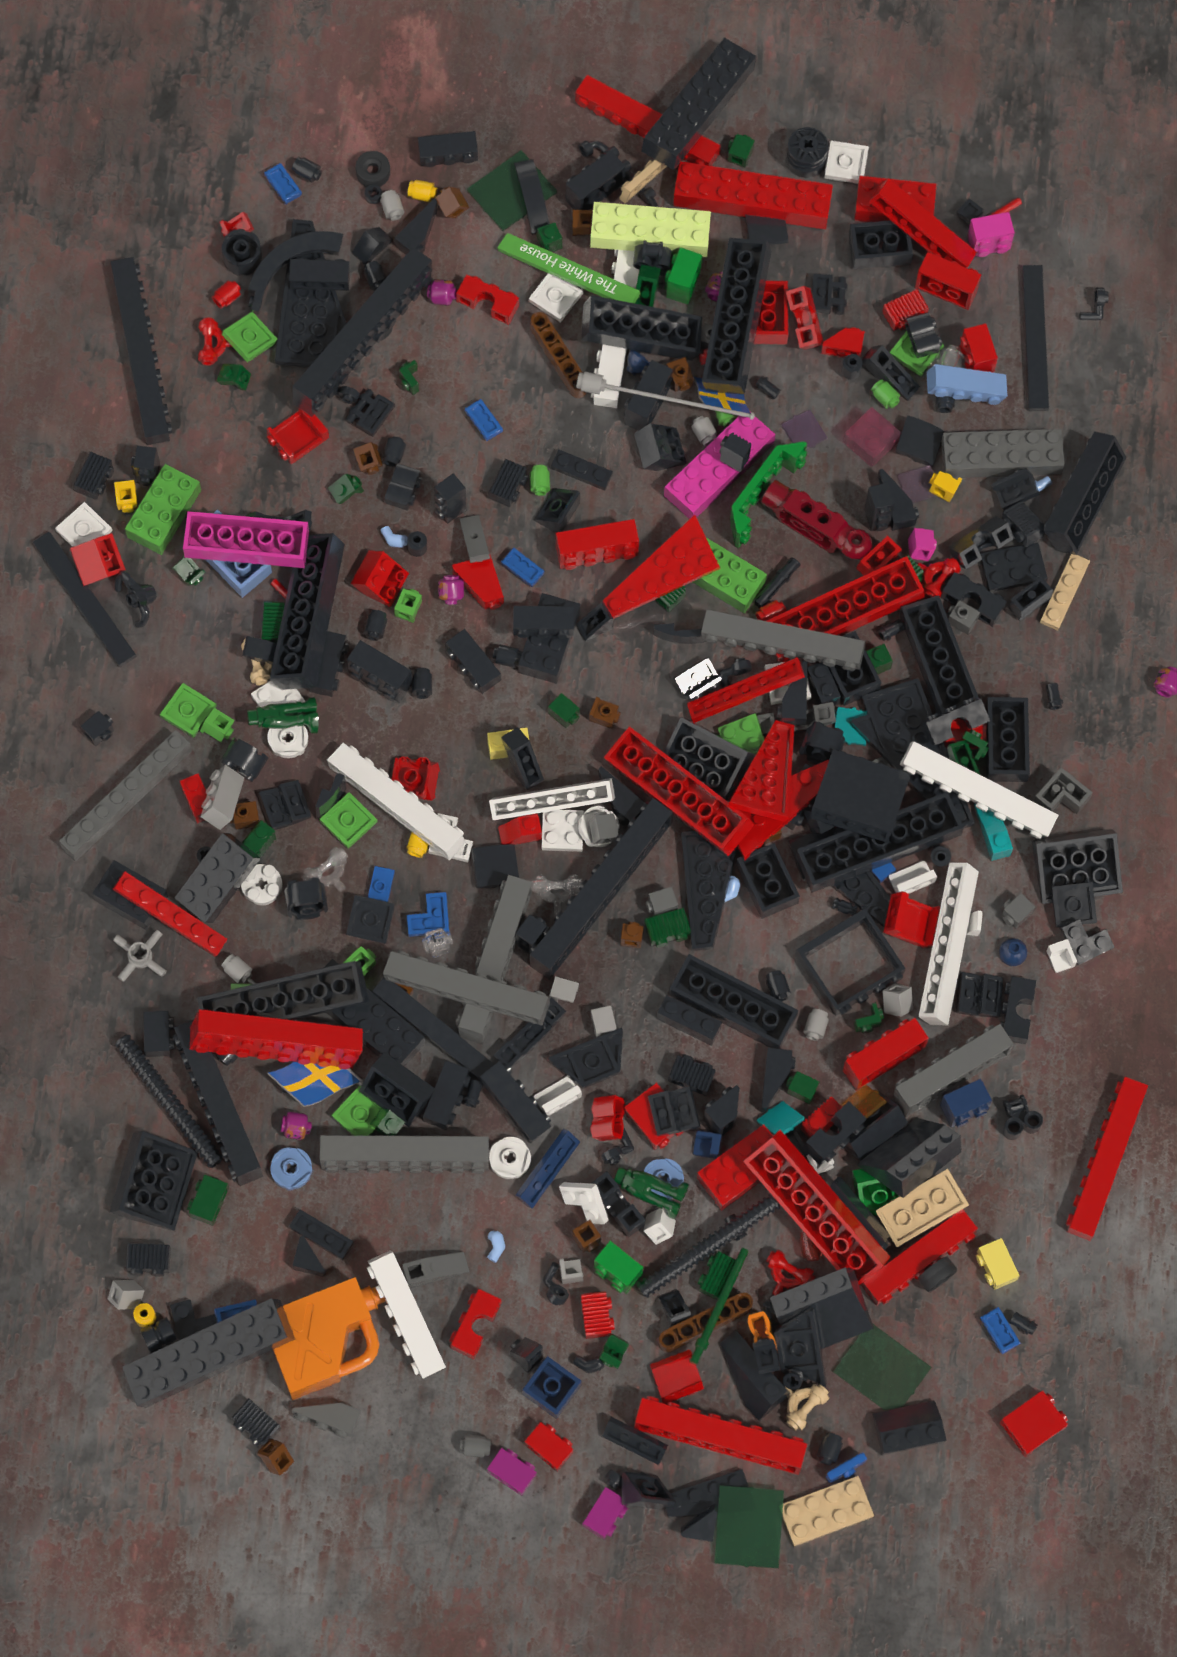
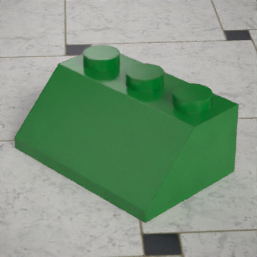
M863 1169L852 1170L856 1196L874 1216L878 1215L876 1213L877 1209L900 1197Z

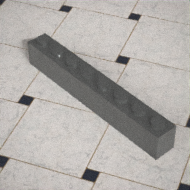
M706 610L701 631L702 638L710 643L719 641L724 642L725 645L730 647L739 645L744 646L745 649L750 651L759 649L764 650L765 653L770 655L779 653L784 654V657L790 659L799 657L803 658L806 662L814 663L819 661L823 662L826 666L834 667L839 665L851 671L860 669L865 649V641L711 610Z
M175 730L59 840L61 848L76 862L192 751L190 742Z
M397 951V953L390 952L383 972L384 978L387 981L541 1026L550 1004L548 996L541 991L530 992L523 986L515 985L513 987L500 979L492 981L487 979L485 975L478 973L475 975L468 974V971L462 968L451 969L448 968V965L441 962L436 964L430 963L424 957L417 956V958H413L403 951Z

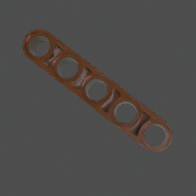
M543 312L534 313L531 316V331L570 394L575 398H583L587 392L574 387L577 385L579 373L583 372L547 315ZM542 322L543 325L537 326L535 323ZM548 337H550V338H553L554 340L549 342V341H546L545 339L548 338ZM556 353H561V354H563V356H562V357H556L555 354H556ZM565 369H572L573 372L567 373V372H565L564 370H565Z
M743 1292L727 1299L723 1309L729 1310L730 1316L726 1318L719 1316L713 1331L747 1315L753 1306L751 1295ZM744 1299L749 1303V1306L741 1308L737 1302ZM715 1306L663 1331L659 1336V1348L664 1352H672L698 1339V1337L700 1338L705 1329L700 1324V1320L702 1318L709 1319ZM689 1327L693 1334L691 1336H684L681 1330ZM671 1337L674 1343L666 1346L662 1342L663 1338Z

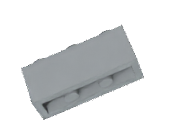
M224 765L219 770L216 769L210 777L212 780L211 784L206 790L207 797L202 804L201 818L219 830L232 820L244 781L243 776L227 765Z

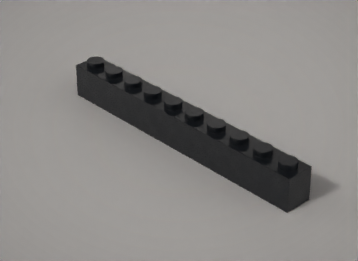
M134 257L110 261L146 444L152 445L170 441L169 434L173 432L171 422H166L165 416H169L167 404L162 402V398L166 397L164 387H159L158 381L162 380L160 368L156 369L155 363H158L157 352L152 351L151 345H155L153 333L149 334L148 332L151 322L150 317L145 316L144 310H148L146 298L142 299L141 297L144 287L143 282L138 281L137 275H141L139 263L135 264Z

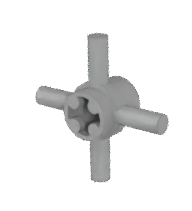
M156 930L145 944L142 942L130 944L120 935L114 938L113 941L128 952L127 957L129 960L128 965L119 974L118 979L124 982L135 968L149 967L161 977L166 974L167 971L152 960L151 948L163 935L160 931ZM145 952V955L140 960L134 956L136 953L141 955Z

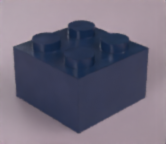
M979 1079L944 1095L940 1107L950 1127L956 1125L961 1127L967 1124L968 1120L973 1117L978 1119L985 1116L992 1099L982 1080Z
M547 1356L523 1388L522 1395L557 1419L581 1387L582 1380Z

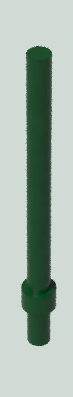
M741 1248L705 1329L694 1345L696 1348L689 1361L690 1363L697 1365L703 1351L707 1350L708 1340L749 1250Z

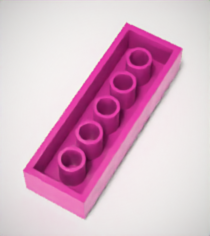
M739 416L665 486L664 496L689 519L694 515L698 517L774 444L775 433L756 416L752 420L749 417ZM733 432L734 435L741 436V439L744 438L748 443L751 442L750 457L741 472L720 461V444L725 436L729 437Z
M188 511L183 544L185 558L305 568L309 535L308 522Z

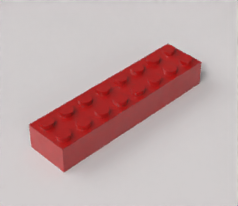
M681 161L673 206L745 217L746 214L786 220V224L826 230L833 185Z
M906 556L767 620V622L842 636L897 611L903 606L925 598L924 589ZM775 654L778 663L790 660V658L784 657V654Z
M630 726L604 756L605 760L652 798L670 809L674 815L727 856L733 852L754 826L746 815L737 809L727 807L729 802Z
M200 1009L190 1027V1050H196L199 1053L216 1052L218 1055L233 1054L242 1058L250 1056L257 1057L260 1060L293 1061L302 1065L311 1063L318 1064L321 1067L337 1066L340 1069L353 1068L362 1053L363 1029Z
M781 1130L772 1135L743 1161L837 1271L845 1267L854 1269L860 1285L882 1268L890 1259L887 1252Z
M647 1396L646 1399H641L634 1427L641 1432L799 1475L807 1448V1443H804L802 1438L791 1436V1439L783 1437V1434L777 1431L768 1433L762 1431V1428L759 1426H742V1422L729 1419V1422L721 1420L719 1415L709 1413L706 1416L700 1414V1411L697 1409L679 1408L680 1405L672 1402H667L666 1405L659 1403V1399Z

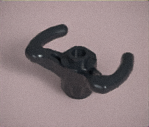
M122 570L116 576L114 589L116 592H120L122 590V582L124 581L128 588L126 595L127 603L133 608L139 607L141 619L135 622V627H144L150 615L147 604L153 603L156 600V591L152 585L140 586L130 577L126 570Z

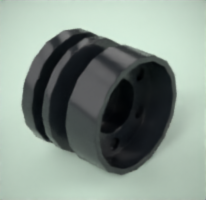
M812 127L799 128L792 133L788 141L786 163L794 175L801 178H812L823 171L828 151L826 136L818 129Z

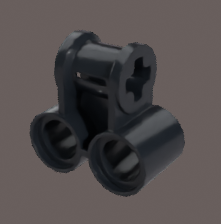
M644 240L643 244L635 246L633 267L640 270L641 265L661 268L660 272H666L670 269L672 251L670 248L663 246V241L653 243Z
M1023 1094L1019 1095V1098L1003 1101L1005 1113L1009 1118L1003 1127V1134L1007 1139L1016 1140L1021 1135L1023 1129L1030 1134L1039 1131L1043 1123V1117L1037 1111L1029 1112L1028 1104ZM1033 1118L1038 1122V1125L1031 1126L1027 1120ZM1008 1126H1017L1018 1132L1013 1133L1009 1131Z

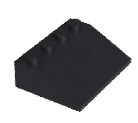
M682 717L664 750L666 755L726 801L740 784L756 756L751 751Z
M1113 829L1032 840L1042 904L1053 903L1051 887L1093 882L1094 897L1123 893L1117 833Z
M915 1118L858 1163V1167L904 1198L961 1153V1135L945 1124Z
M144 1131L133 1133L110 1213L175 1231L198 1153L193 1149Z
M845 1267L770 1297L781 1326L808 1309L814 1308L821 1350L874 1329L854 1269Z

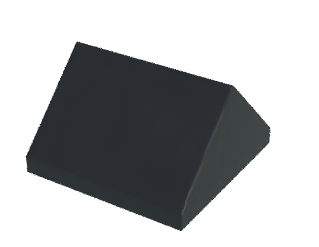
M553 488L535 516L534 521L555 533L562 532L580 504V492L578 490Z
M623 1472L622 1505L650 1509L675 1506V1499L657 1475Z

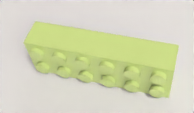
M594 202L590 248L634 251L635 246L643 244L644 240L653 243L663 241V246L670 248L671 254H678L679 249L683 248L702 254V257H707L711 211Z

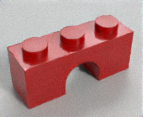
M466 274L456 293V302L472 309L482 300L491 301L494 304L491 309V317L507 325L510 324L519 307V298L516 294L509 291L505 292L495 284H487L477 276Z
M802 286L786 291L790 310L794 312L798 324V329H795L799 347L808 350L823 345L824 341L811 289Z
M478 1289L476 1294L472 1293L468 1301L470 1307L467 1312L464 1311L459 1319L458 1323L461 1324L459 1330H454L449 1340L452 1343V1350L473 1360L483 1343V1337L472 1330L473 1323L478 1319H487L493 1322L502 1304V1299L481 1289Z

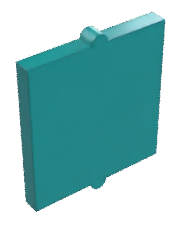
M838 707L835 728L843 730L845 743L847 745L866 746L865 738L850 722L852 719L867 715V712L856 710L855 707L852 709Z
M782 1101L774 1108L768 1109V1112L756 1121L761 1126L764 1124L770 1133L774 1135L779 1130L784 1134L794 1130V1127L804 1121L805 1118Z

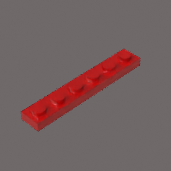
M794 658L687 703L692 721L696 723L804 678L805 675L799 658Z
M123 872L113 888L114 891L214 957L219 954L227 941V938L127 872Z

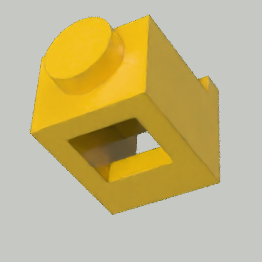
M939 471L936 474L934 472L929 481L932 484L929 492L950 503L962 478L959 477L956 480L948 473Z
M134 480L114 482L118 510H122L124 513L133 512L134 508H138Z

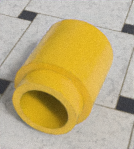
M420 180L410 181L408 196L412 197V199L431 202L432 199H435L437 187H434V183Z
M411 832L407 844V853L411 856L422 858L423 854H426L429 845Z
M142 1303L134 1309L133 1316L140 1327L144 1328L148 1325H154L156 1313L151 1305ZM148 1312L146 1317H141L143 1313Z

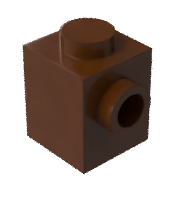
M445 187L440 191L441 194L435 197L445 217L456 219L470 208L459 188Z
M685 357L667 363V367L673 369L672 387L675 392L678 390L685 391L693 386L694 377Z
M256 801L236 805L233 818L230 821L231 824L235 823L236 830L252 828L258 824L259 816Z
M591 1220L572 1230V1236L583 1253L586 1251L592 1252L600 1246L601 1235Z

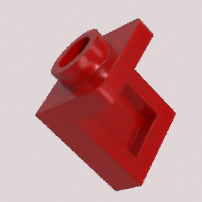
M245 212L240 213L228 222L220 221L221 232L224 237L236 229H244L248 232L254 230Z

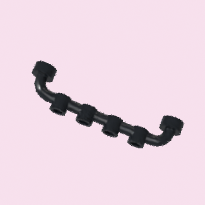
M585 140L578 145L580 153L586 158L594 153V148L600 149L605 154L611 150L617 157L620 155L615 146L609 148L600 141L588 142ZM625 159L622 161L626 166L625 178L631 182L634 175L629 170L632 167L629 161ZM643 187L638 192L641 199L648 203L650 207H658V203L654 199L656 197L654 189L652 187L647 189Z

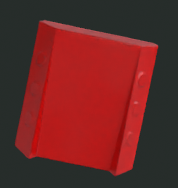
M396 757L392 781H399L405 791L408 793L410 791L413 792L419 799L432 801L436 798L435 791L440 772L438 762H431L426 757H420L417 760L408 757Z
M690 1349L650 1364L663 1404L674 1402L687 1395H695L698 1391L704 1389L697 1366L689 1362L693 1355Z

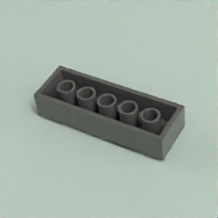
M1062 429L943 433L942 436L943 473H948L953 478L1007 477L1014 474L1016 470L1027 468L1033 476L1062 475L1065 466Z
M1001 1024L995 1027L994 1025L987 1027L981 1036H972L966 1041V1045L961 1048L959 1046L954 1047L948 1052V1056L936 1058L931 1062L932 1065L926 1069L921 1067L913 1073L915 1076L910 1079L905 1077L897 1082L892 1098L899 1105L904 1116H910L1007 1057L1014 1044Z

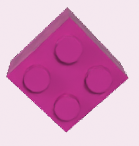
M1009 212L971 219L967 237L969 245L977 252L975 256L985 257L996 252L1002 254L1011 249L1015 232Z

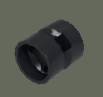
M167 1317L159 1320L156 1323V1327L148 1325L140 1329L150 1353L162 1349V1344L168 1346L178 1341Z

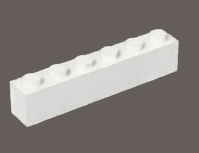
M612 778L494 797L489 802L492 819L499 820L613 801L615 794Z
M390 1250L369 1260L368 1273L371 1279L376 1278L379 1286H376V1290L380 1298L384 1297L388 1304L384 1307L389 1318L393 1316L396 1324L393 1327L398 1337L402 1335L405 1341L402 1346L406 1355H411L414 1362L411 1363L415 1374H420L422 1378H425L446 1368L393 1252Z

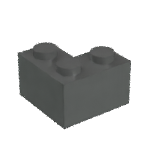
M1061 767L1035 796L1034 803L1053 812L1062 802L1074 813L1078 814L1088 803L1093 792Z

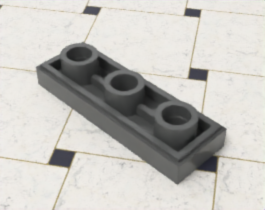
M479 515L461 518L460 524L470 563L490 559Z

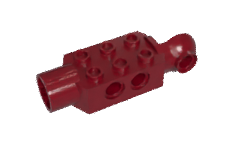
M774 480L765 492L761 503L772 509L782 524L825 551L834 553L839 548L842 553L852 559H861L871 551L872 540L866 531L850 526L840 513L830 511L825 504L820 501H814L806 492L791 489L778 480ZM857 539V540H859L861 543H860V544H853V543H852V540Z

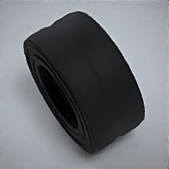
M367 151L357 159L355 165L356 177L363 186L368 187L373 184L381 187L388 181L390 177V163L384 154L378 151ZM370 166L378 167L376 173H369L367 169Z
M946 1256L925 1270L918 1280L927 1292H931L950 1279L957 1272V1268L949 1257Z

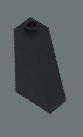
M838 1176L830 1188L880 1246L886 1250L889 1246V1243L886 1241L890 1234L844 1180Z

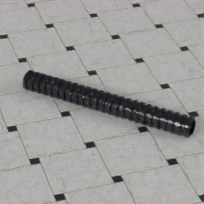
M130 1034L122 1036L116 1042V1048H120L119 1052L123 1053V1057L127 1058L126 1061L131 1063L130 1066L132 1068H135V1073H138L139 1078H142V1082L146 1083L145 1086L150 1088L149 1091L154 1093L153 1096L158 1098V1103H161V1107L165 1108L166 1113H169L168 1116L173 1118L172 1121L177 1123L176 1126L181 1128V1133H185L184 1137L188 1138V1142L192 1143L191 1146L196 1148L195 1151L197 1153H200V1158H204V1163H208L207 1167L213 1168L217 1166L223 1159L222 1154L219 1155V1150H215L214 1144L211 1145L212 1141L207 1139L208 1136L206 1134H203L204 1131L200 1129L199 1124H196V1120L192 1119V1115H188L189 1111L184 1109L185 1106L180 1104L181 1101L177 1099L176 1094H173V1090L169 1089V1085L165 1084L166 1081L161 1079L162 1076L160 1074H157L158 1071L154 1069L153 1064H150V1060H146V1055H142L143 1051L139 1049V1046L135 1044L133 1039L131 1040Z
M769 1193V1197H763L761 1202L757 1201V1205L753 1204L751 1209L747 1208L745 1213L741 1212L740 1216H735L736 1219H731L729 1224L726 1222L723 1228L720 1226V1230H714V1234H709L708 1238L704 1237L703 1241H698L696 1246L692 1245V1249H686L687 1252H682L680 1257L676 1256L674 1261L671 1259V1263L664 1264L665 1267H660L659 1271L655 1270L653 1275L649 1274V1278H643V1282H637V1286L643 1295L649 1298L651 1293L655 1294L654 1291L661 1290V1286L665 1287L667 1282L670 1284L672 1279H677L676 1276H681L682 1272L688 1271V1268L692 1269L694 1264L698 1265V1261H704V1257H710V1253L714 1254L716 1249L720 1250L722 1245L723 1247L726 1246L725 1243H730L731 1239L737 1238V1235L741 1236L743 1231L747 1232V1228H753V1224H759V1220L763 1221L765 1216L769 1217L770 1213H775L774 1210H779L780 1204Z

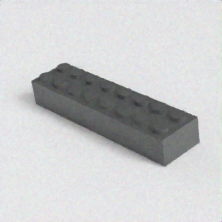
M508 875L507 881H502L500 887L501 899H497L495 902L494 918H490L487 928L488 937H484L481 945L482 956H478L475 963V973L485 975L487 979L495 981V979L504 981L516 944V932L523 923L532 895L531 881ZM463 1003V1014L459 1013L456 1030L459 1031V1036L463 1039L483 1044L493 1011Z
M320 1136V1163L322 1170H326L328 1173H336L338 1170H346L348 1173H358L359 1170H367L369 1173H379L380 1170H388L389 1173H400L401 1170H409L410 1173H421L422 1170H430V1173L438 1174L442 1173L443 1170H451V1173L460 1174L463 1171L482 1174L484 1171H489V1137Z

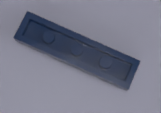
M563 1129L517 1192L516 1196L527 1207L533 1209L579 1145L580 1141L569 1130Z

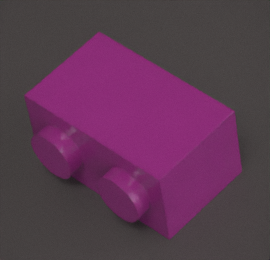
M501 1448L487 1468V1473L520 1496H523L537 1476V1472L534 1471L535 1467L527 1461L523 1463L518 1460V1455L512 1450L507 1449L505 1451Z
M605 1487L583 1522V1527L605 1540L607 1536L611 1537L617 1528L614 1525L618 1517L621 1519L624 1517L628 1507L622 1505L621 1496Z

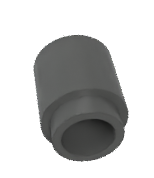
M466 1434L465 1439L461 1438L460 1451H464V1456L483 1458L484 1455L490 1456L491 1439L486 1438V1436Z

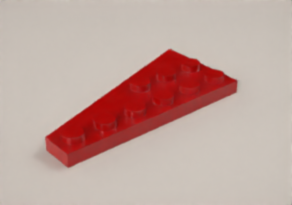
M696 515L692 516L603 600L613 619L721 569Z
M775 720L727 807L786 822L789 813L795 725Z
M829 760L791 776L789 813L786 822L739 810L754 824L737 845L744 860L750 857L754 850L759 849L770 836L775 835L790 822L802 808H806L810 801L817 796Z

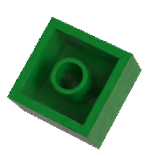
M683 248L679 249L678 254L674 253L671 271L668 270L665 277L666 284L664 290H667L666 298L689 305L701 272L702 254Z
M611 1241L594 1260L595 1274L602 1280H609L612 1283L611 1287L618 1293L624 1292L627 1295L643 1273V1266Z

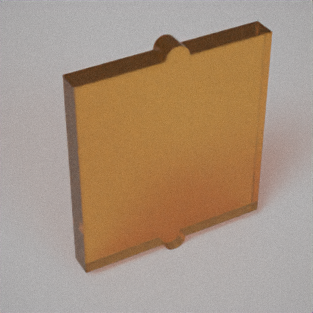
M864 1085L844 1101L841 1106L843 1107L849 1101L867 1118L884 1105L886 1100L879 1095L877 1090L874 1091L868 1085Z

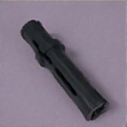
M791 557L781 569L776 571L774 578L753 599V603L758 608L766 605L782 585L790 581V577L801 564Z

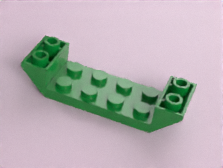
M806 442L776 446L732 505L730 524L736 548L739 549L742 544L745 545L749 541L752 527L751 518L747 516L749 513L748 509L751 505L755 506L760 499L759 494L762 490L766 491L773 475L777 476L782 467L794 474L797 469L801 470L806 463L805 457L808 453L806 451Z

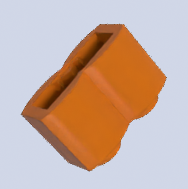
M761 1311L749 1315L748 1325L754 1335V1343L760 1339L768 1338L769 1340L773 1339L776 1345V1340L772 1335V1325L765 1312Z

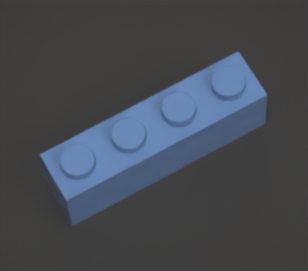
M935 364L927 371L928 394H935L937 397L948 396L956 400L969 399L972 402L983 401L996 405L1007 397L1006 374Z

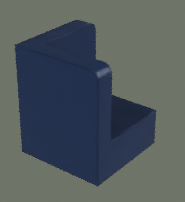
M696 1131L693 1155L717 1159L721 1134Z

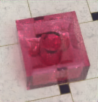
M871 407L845 432L843 442L867 464L873 467L899 442L901 432Z

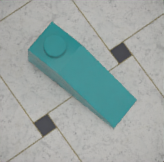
M975 803L974 808L990 860L993 861L1011 856L1013 847L1003 820L996 818L994 812L990 810L985 812L978 809Z

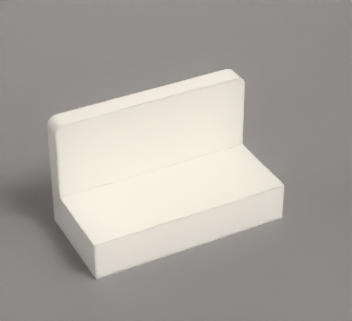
M926 861L919 862L889 875V880L895 893L903 891L908 894L935 883L937 878L934 870L930 871Z
M565 1077L535 1094L534 1099L537 1101L542 1112L550 1116L581 1098L582 1091L578 1085L575 1086L572 1080Z

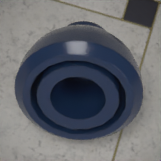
M630 350L626 369L635 376L637 373H642L645 365L649 366L650 362L638 351Z
M1010 938L1001 944L999 956L1005 964L1018 966L1027 958V947L1021 940Z

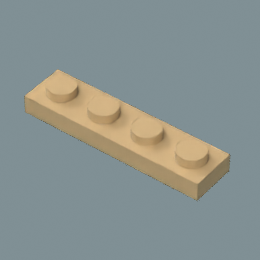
M650 160L642 172L639 170L631 182L627 181L622 186V194L619 199L627 203L667 166L657 160Z
M1071 554L1041 618V624L1057 631L1059 630L1090 560Z

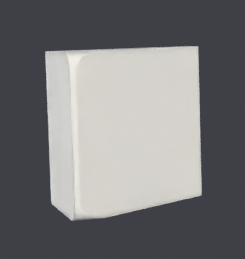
M982 911L970 913L966 935L978 936L980 934Z

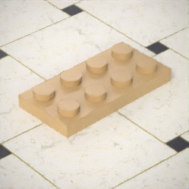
M946 1169L919 1185L904 1198L898 1197L877 1209L876 1213L896 1247L970 1204L949 1169Z
M859 1476L779 1505L794 1547L874 1517Z

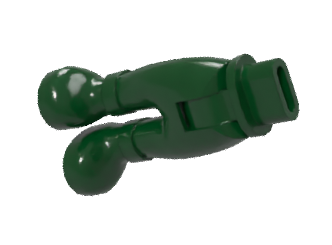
M309 697L303 703L296 701L268 704L263 707H256V710H247L248 725H257L258 728L262 725L263 728L285 729L306 725L310 733L316 734L318 733L319 725L318 713H316V699Z
M619 1167L614 1178L617 1184L622 1185L621 1189L625 1188L631 1195L661 1209L664 1208L667 1211L668 1217L674 1220L682 1203L652 1192L651 1189L682 1202L690 1185L682 1182L679 1186H672L671 1183L665 1182L650 1173L632 1170L631 1168L626 1170L622 1167Z

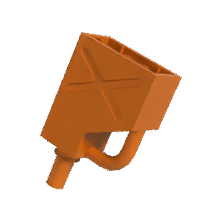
M355 1277L283 1305L295 1340L275 1348L273 1351L292 1400L340 1382L341 1377L365 1368L376 1358L379 1350V1340L369 1311L378 1309L379 1304L386 1302L384 1297L380 1298L376 1287L371 1288L368 1286L360 1289ZM362 1329L367 1344L365 1352L357 1358L344 1362L349 1333Z

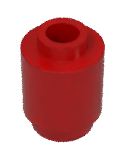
M227 280L214 292L212 300L221 309L228 307L241 295V288L235 281Z
M774 600L760 607L759 611L755 612L757 620L767 621L786 612V608L782 602Z

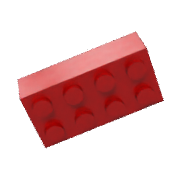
M859 176L854 221H890L888 217L869 202L878 187L888 178ZM890 179L934 216L936 183Z
M635 519L557 532L556 551L560 569L572 570L577 566L585 565L589 567L599 562L612 563L616 559L624 558L629 560L638 556L639 537Z
M916 1018L902 1021L896 1030L892 1031L890 1029L881 1035L882 1038L878 1041L871 1040L863 1046L865 1049L860 1052L853 1051L846 1057L847 1060L845 1061L843 1072L856 1091L926 1048L929 1037Z
M764 1124L697 1172L696 1179L721 1211L761 1182L743 1161L772 1136Z

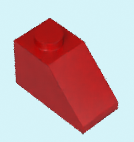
M855 327L844 328L823 342L821 354L843 358L849 354H856L860 357L865 331Z
M538 813L517 817L498 827L501 845H516L542 840Z

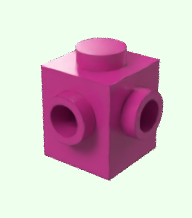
M914 528L908 538L909 555L912 559L930 560L937 544L936 539H934L933 530Z

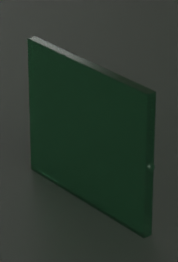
M522 150L467 188V191L483 208V211L490 216L502 231H505L527 215L514 163L530 160ZM536 167L544 200L547 201L557 193V190L541 173V170Z
M873 1324L874 1329L859 1336L856 1342L850 1346V1350L833 1373L884 1411L901 1408L910 1396L915 1394L916 1388L932 1367Z
M720 1486L714 1564L740 1565L746 1568L749 1566L779 1568L784 1490L759 1489L753 1486L750 1488Z

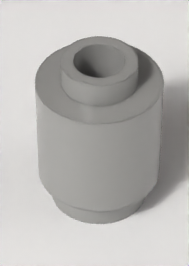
M394 190L384 192L381 195L382 199L380 201L386 218L392 221L400 219L404 214V209L399 195Z
M700 416L693 421L694 424L691 428L699 442L704 447H707L717 438L715 428L708 417Z
M812 1009L804 1028V1034L807 1035L806 1038L818 1041V1039L824 1037L829 1020L827 1012L820 1009Z

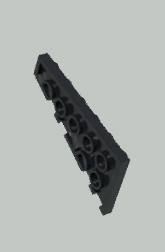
M696 831L681 832L692 950L714 949L738 846L727 856Z

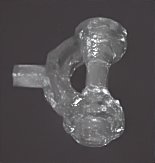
M334 847L330 850L327 861L318 867L305 868L302 878L304 881H307L309 878L318 877L325 886L333 884L339 892H342L346 887L340 878L343 876L348 855L343 848L338 849ZM335 866L331 875L322 876L325 871Z
M572 874L563 881H551L543 875H536L537 879H532L533 892H537V896H541L545 901L554 904V915L562 911V903L568 902L573 895L578 894V891H580L579 887L582 884V878H578L577 874ZM564 889L565 891L561 894L556 895L551 893L549 890Z

